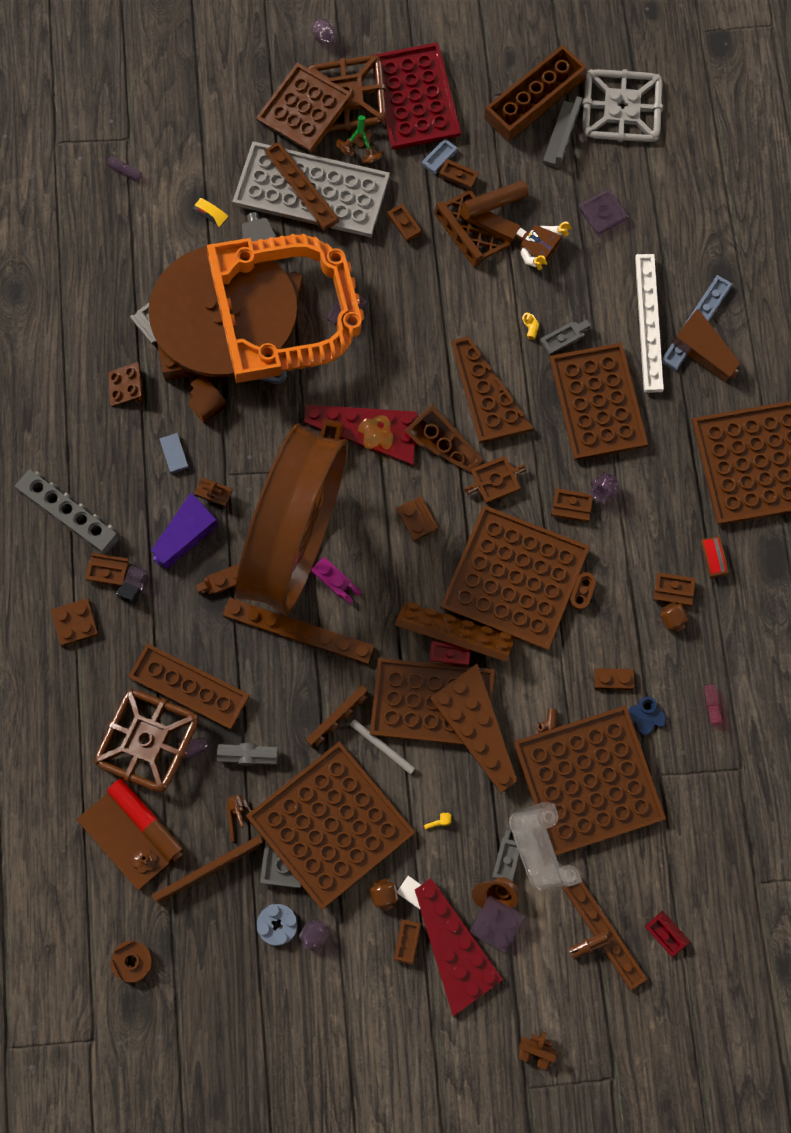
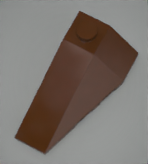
M433 403L405 430L418 445L449 460L468 472H471V469L484 460Z

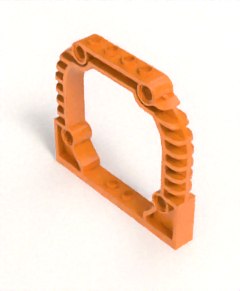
M290 234V236L271 237L251 242V238L207 245V256L236 383L280 376L282 371H292L294 369H303L305 367H314L334 362L345 354L352 343L353 337L360 334L364 314L363 310L359 309L358 306L360 304L359 295L354 291V288H356L355 279L350 276L351 264L347 262L342 250L332 249L329 244L323 243L317 237L306 236V234ZM290 257H308L318 261L322 272L327 277L333 278L341 312L338 315L337 332L330 339L319 343L285 349H277L271 343H265L259 347L245 339L236 340L233 325H236L234 314H230L229 309H232L231 300L226 298L224 285L229 284L237 273H248L253 270L254 264Z

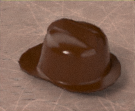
M499 877L494 881L477 884L472 891V898L479 907L486 910L511 909L518 903V885L508 878Z

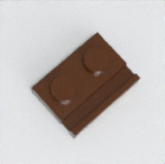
M556 488L551 516L589 523L593 494Z
M421 496L396 508L414 542L438 530V526Z
M91 553L85 580L121 587L126 579L129 559Z
M657 572L653 601L663 603L676 602V604L691 607L696 578Z

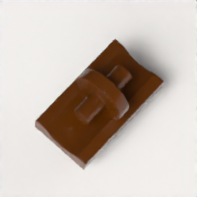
M201 477L194 496L226 507L233 489Z
M542 1032L540 1037L533 1034L531 1039L522 1036L519 1045V1059L529 1062L532 1054L539 1056L537 1066L547 1070L551 1063L555 1062L557 1050L550 1048L552 1042L545 1039L546 1032Z

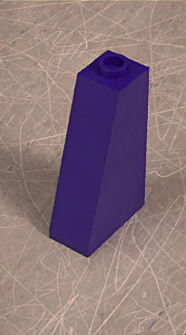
M192 493L184 501L151 550L154 555L152 559L159 567L163 565L167 569L218 526L217 520Z

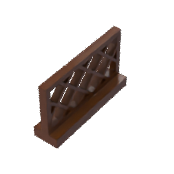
M469 190L445 203L443 201L436 203L434 215L475 268L480 265L481 261L510 247L511 243L491 232L482 230V228L470 227L471 223H468V226L460 225L458 219H464L460 214L464 204L462 203L463 199L467 197L473 199L476 197ZM451 205L459 207L458 213L450 211L448 207ZM468 233L479 234L478 240L470 238ZM481 235L491 237V242L480 241ZM493 238L501 239L504 244H492ZM479 245L489 247V251L482 254L478 249Z

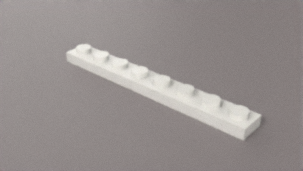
M637 254L635 256L644 393L663 392L654 254Z

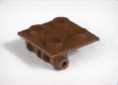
M139 362L108 372L111 407L133 399L137 403L143 401L142 370L140 369Z

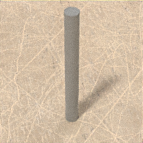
M354 719L351 722V727L410 775L414 772L416 768L379 738L370 735V731Z

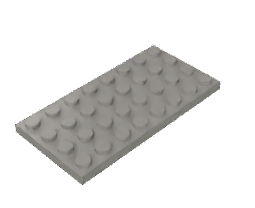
M252 142L232 201L233 206L319 225L264 154V150L271 145ZM285 149L338 217L339 223L330 228L372 237L390 173Z

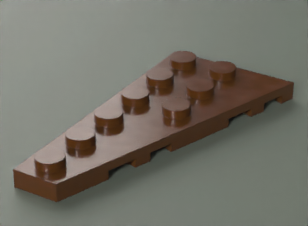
M470 337L451 340V346L479 444L533 431L534 428L531 423L527 421L521 409L519 410L514 403V399L499 378L495 376L490 365L485 362Z
M476 664L431 696L430 700L501 794L514 785L517 779L478 664Z

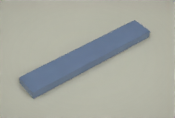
M717 275L692 314L698 309L709 322L733 284ZM672 343L662 358V364L677 372L687 354Z

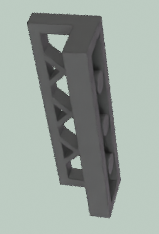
M577 96L575 103L563 102L543 160L544 165L560 169L580 111L581 97Z

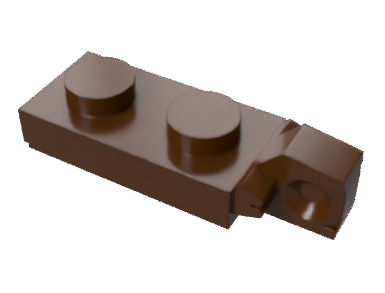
M239 564L203 578L204 581L196 585L199 595L206 592L216 595L236 587Z

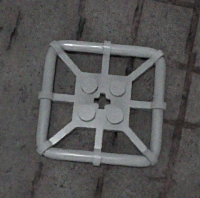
M590 69L585 79L584 99L582 100L583 135L595 139L618 140V142H623V140L656 142L660 135L661 112L663 111L662 77L659 74L627 71V69H622V71ZM599 77L621 78V89L609 88ZM626 78L651 80L639 90L626 89ZM592 82L605 94V101H593L591 99ZM655 86V104H641V96ZM625 104L626 106L624 109H621V106L618 105ZM590 109H604V117L592 126H589ZM640 112H654L653 131L640 119ZM606 123L619 124L618 133L599 132L597 130ZM624 124L636 125L645 135L624 133Z

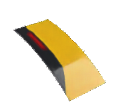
M202 198L192 208L211 220L218 227L228 218L226 213Z

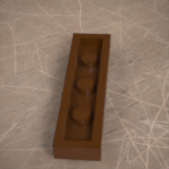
M361 685L306 739L307 744L311 748L314 746L319 747L325 741V736L329 732L333 733L340 726L339 722L343 718L348 719L353 714V709L357 705L361 706L368 699V690Z

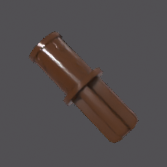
M602 932L592 938H585L583 942L569 947V952L573 953L571 956L574 960L589 952L592 954L594 953L593 950L610 942L609 937L605 932Z

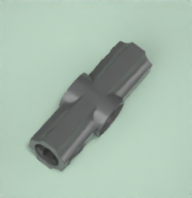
M241 743L240 745L218 744L217 761L238 763L243 766H255L256 764L277 765L278 747L257 746L251 743Z

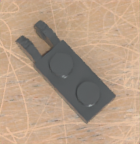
M507 824L492 878L505 877L513 881L524 828L519 827L517 839L513 841L508 839L512 831V825Z

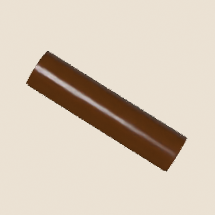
M524 180L467 200L464 202L460 214L467 220L526 198L529 194L527 184Z

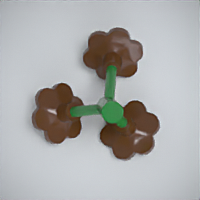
M362 115L358 117L357 128L352 129L351 138H348L347 141L337 140V147L344 154L352 157L355 155V150L351 147L353 143H356V146L359 148L366 145L368 155L363 157V163H372L383 155L382 151L374 152L373 147H370L372 132L366 128L365 116Z

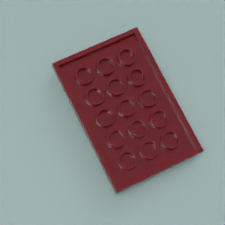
M438 42L374 54L380 57L382 64L383 84L386 87L384 92L386 108L385 125L391 150L440 141L444 138L461 137ZM374 66V67L372 68V70H373V75H374V79H375V83H376V72H375V66Z

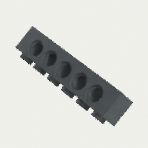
M29 469L14 486L17 491L98 552L107 555L119 540L118 531L110 524L108 526L102 523L103 520L98 515L88 513V509L83 504L79 503L77 505L73 502V497L68 493L62 494L58 491L59 487L53 482L47 483L44 480L45 477L38 471L34 473ZM43 487L41 492H35L37 488ZM58 498L55 503H50L51 499ZM72 508L71 513L64 514L66 509ZM87 519L85 524L79 525L80 520ZM96 530H102L100 535H93Z

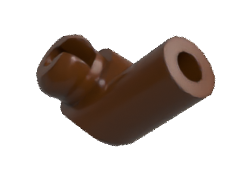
M547 709V720L537 724L536 729L539 733L556 728L557 710Z

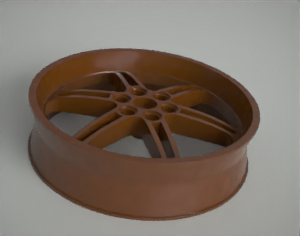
M300 423L295 424L290 430L270 469L248 530L236 579L235 593L238 600L245 599L266 603L282 612L284 616H288L293 610L308 580L336 503L348 455V440L321 437L303 427Z

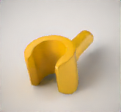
M441 813L440 820L424 825L425 830L435 826L450 825L451 814Z

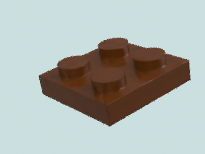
M88 598L51 609L61 647L99 635Z

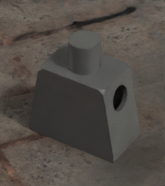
M255 212L248 214L249 222L242 224L243 239L251 238V242L259 239L276 238L267 218L259 219L258 213Z

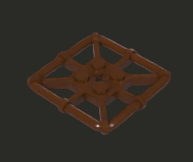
M369 55L351 59L340 58L339 61L308 67V69L353 95V98L343 110L345 122L333 124L328 132L339 130L351 131L352 128H357L358 120L350 121V110L362 108L374 117L365 119V126L376 125L385 121L384 92L386 87L383 84L382 64L379 56ZM367 63L358 74L347 75V66ZM375 66L376 84L363 86L362 79ZM341 67L340 77L328 78L320 72ZM377 93L379 112L364 102V94Z
M128 690L112 722L108 723L107 727L109 728L94 759L95 765L124 778L126 782H134L150 790L162 793L166 791L182 758L186 756L185 752L199 722L198 715L169 703V700L165 698L159 699L142 691ZM137 698L157 706L151 720L141 715ZM129 703H131L135 718L130 728L126 729L119 726V723ZM165 710L186 717L168 726L158 723ZM189 725L178 749L166 745L171 732ZM116 731L126 734L121 747L105 753ZM150 735L149 742L144 744L142 738ZM162 750L175 754L162 780L157 761ZM124 753L133 756L127 771L107 763L108 760ZM140 760L150 763L156 783L134 773Z

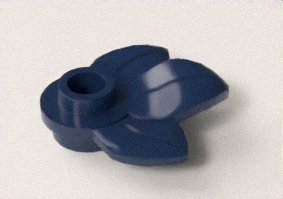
M652 697L641 698L638 705L631 706L628 710L632 723H636L638 731L643 736L649 734L654 725L660 727L665 725V714L657 708V702ZM644 704H649L651 709L646 710Z

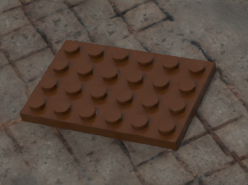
M622 342L549 357L574 461L648 446Z
M378 658L370 735L464 745L432 703L430 697L472 667ZM479 668L492 705L495 669Z

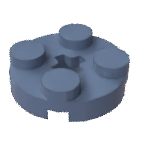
M282 904L269 905L260 913L257 920V931L260 937L266 943L273 946L290 942L298 929L297 918L294 912ZM280 919L281 925H283L282 929L273 930L272 922Z

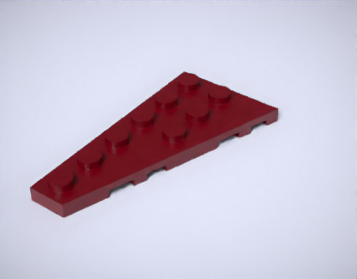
M306 405L305 425L321 431L323 420L325 419L345 423L341 439L352 441L356 445L379 454L388 455L392 459L401 460L413 466L415 441L405 430L416 420L417 412Z
M430 878L415 889V894L452 1016H455L503 979L432 878Z

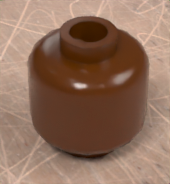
M676 602L663 607L660 613V618L666 629H674L675 632L686 627L685 623L689 620L683 605L676 604Z
M389 879L374 882V886L370 889L373 905L381 908L382 911L394 908L393 904L399 900L395 883L389 882Z

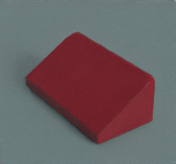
M661 911L644 926L672 958L690 942L664 911Z

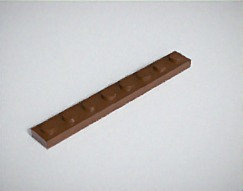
M229 598L223 613L225 618L369 665L375 645Z

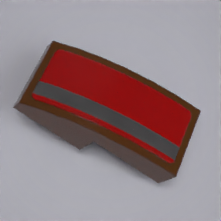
M720 536L702 539L701 547L709 578L729 575Z

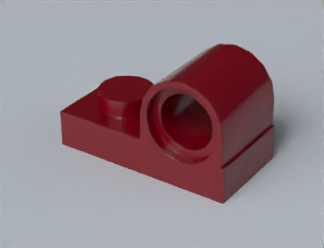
M431 642L429 662L469 666V649L446 642Z

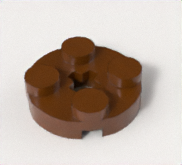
M126 941L116 947L110 963L112 972L124 982L135 983L141 981L152 969L150 950L140 942ZM130 956L137 959L134 967L131 965L127 966L126 964Z

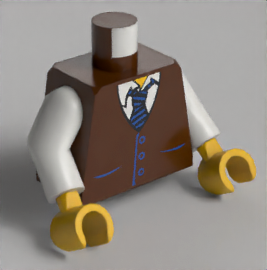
M563 222L560 226L534 225L530 232L520 228L515 237L522 241L520 252L525 264L542 270L560 246L561 234L565 237L569 235L567 230L572 229L570 224Z

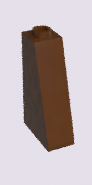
M697 309L671 343L723 382H726L729 378L733 379L739 372L737 367L740 361Z

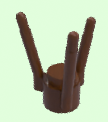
M236 795L226 800L228 804L226 810L229 819L231 842H235L233 815H237L240 826L243 828L244 823L241 813L245 811L244 808L248 813L252 811L247 800H243L241 795Z

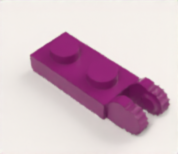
M325 557L311 569V572L349 605L354 601L344 592L347 588L357 596L362 594L352 584V581Z

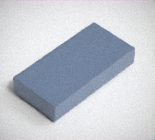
M444 138L422 161V166L436 175L442 169L446 159L450 160L458 152V148Z
M178 433L159 438L170 473L173 474L188 469Z

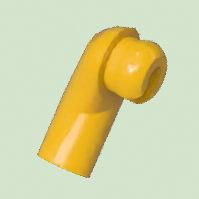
M525 313L522 316V320L529 329L527 338L535 340L539 322L532 314Z

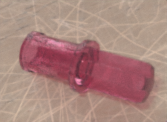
M706 685L704 687L707 702L705 707L708 708L710 724L722 723L721 702L718 701L716 686Z

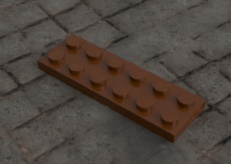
M405 602L395 623V626L506 662L515 638L508 633L494 631L490 627H482L468 620L463 621L455 618L453 615H445L431 608L426 609L418 606L416 603Z
M148 643L128 676L129 679L230 730L234 727L250 697L249 694Z

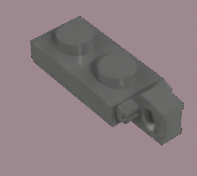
M588 320L579 324L577 322H570L540 339V342L548 355L551 356L585 336L584 333L590 330L591 325Z

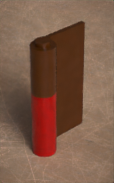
M122 778L115 781L108 788L106 795L76 819L138 891L172 861L176 863L184 855L182 853L184 848ZM149 848L151 853H155L157 856V860L154 862L155 868L151 871L147 870L145 873H140L137 868L132 866L133 854L137 850Z

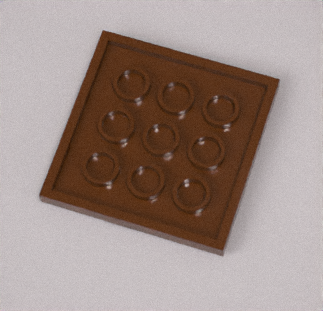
M297 62L256 119L261 124L312 153L351 101L353 95Z

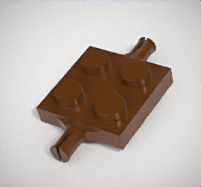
M502 456L471 469L474 484L464 489L467 495L478 491L485 504L520 491L521 488L517 481V475L527 470L524 464L513 468L506 456Z

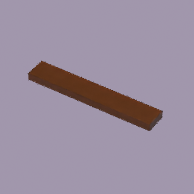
M280 142L264 150V154L323 231L339 223L338 217Z
M258 835L153 894L154 901L161 903L263 846V840Z
M579 875L562 885L561 888L593 936L602 932L608 935L610 942L601 948L628 989L632 991L647 981V977Z

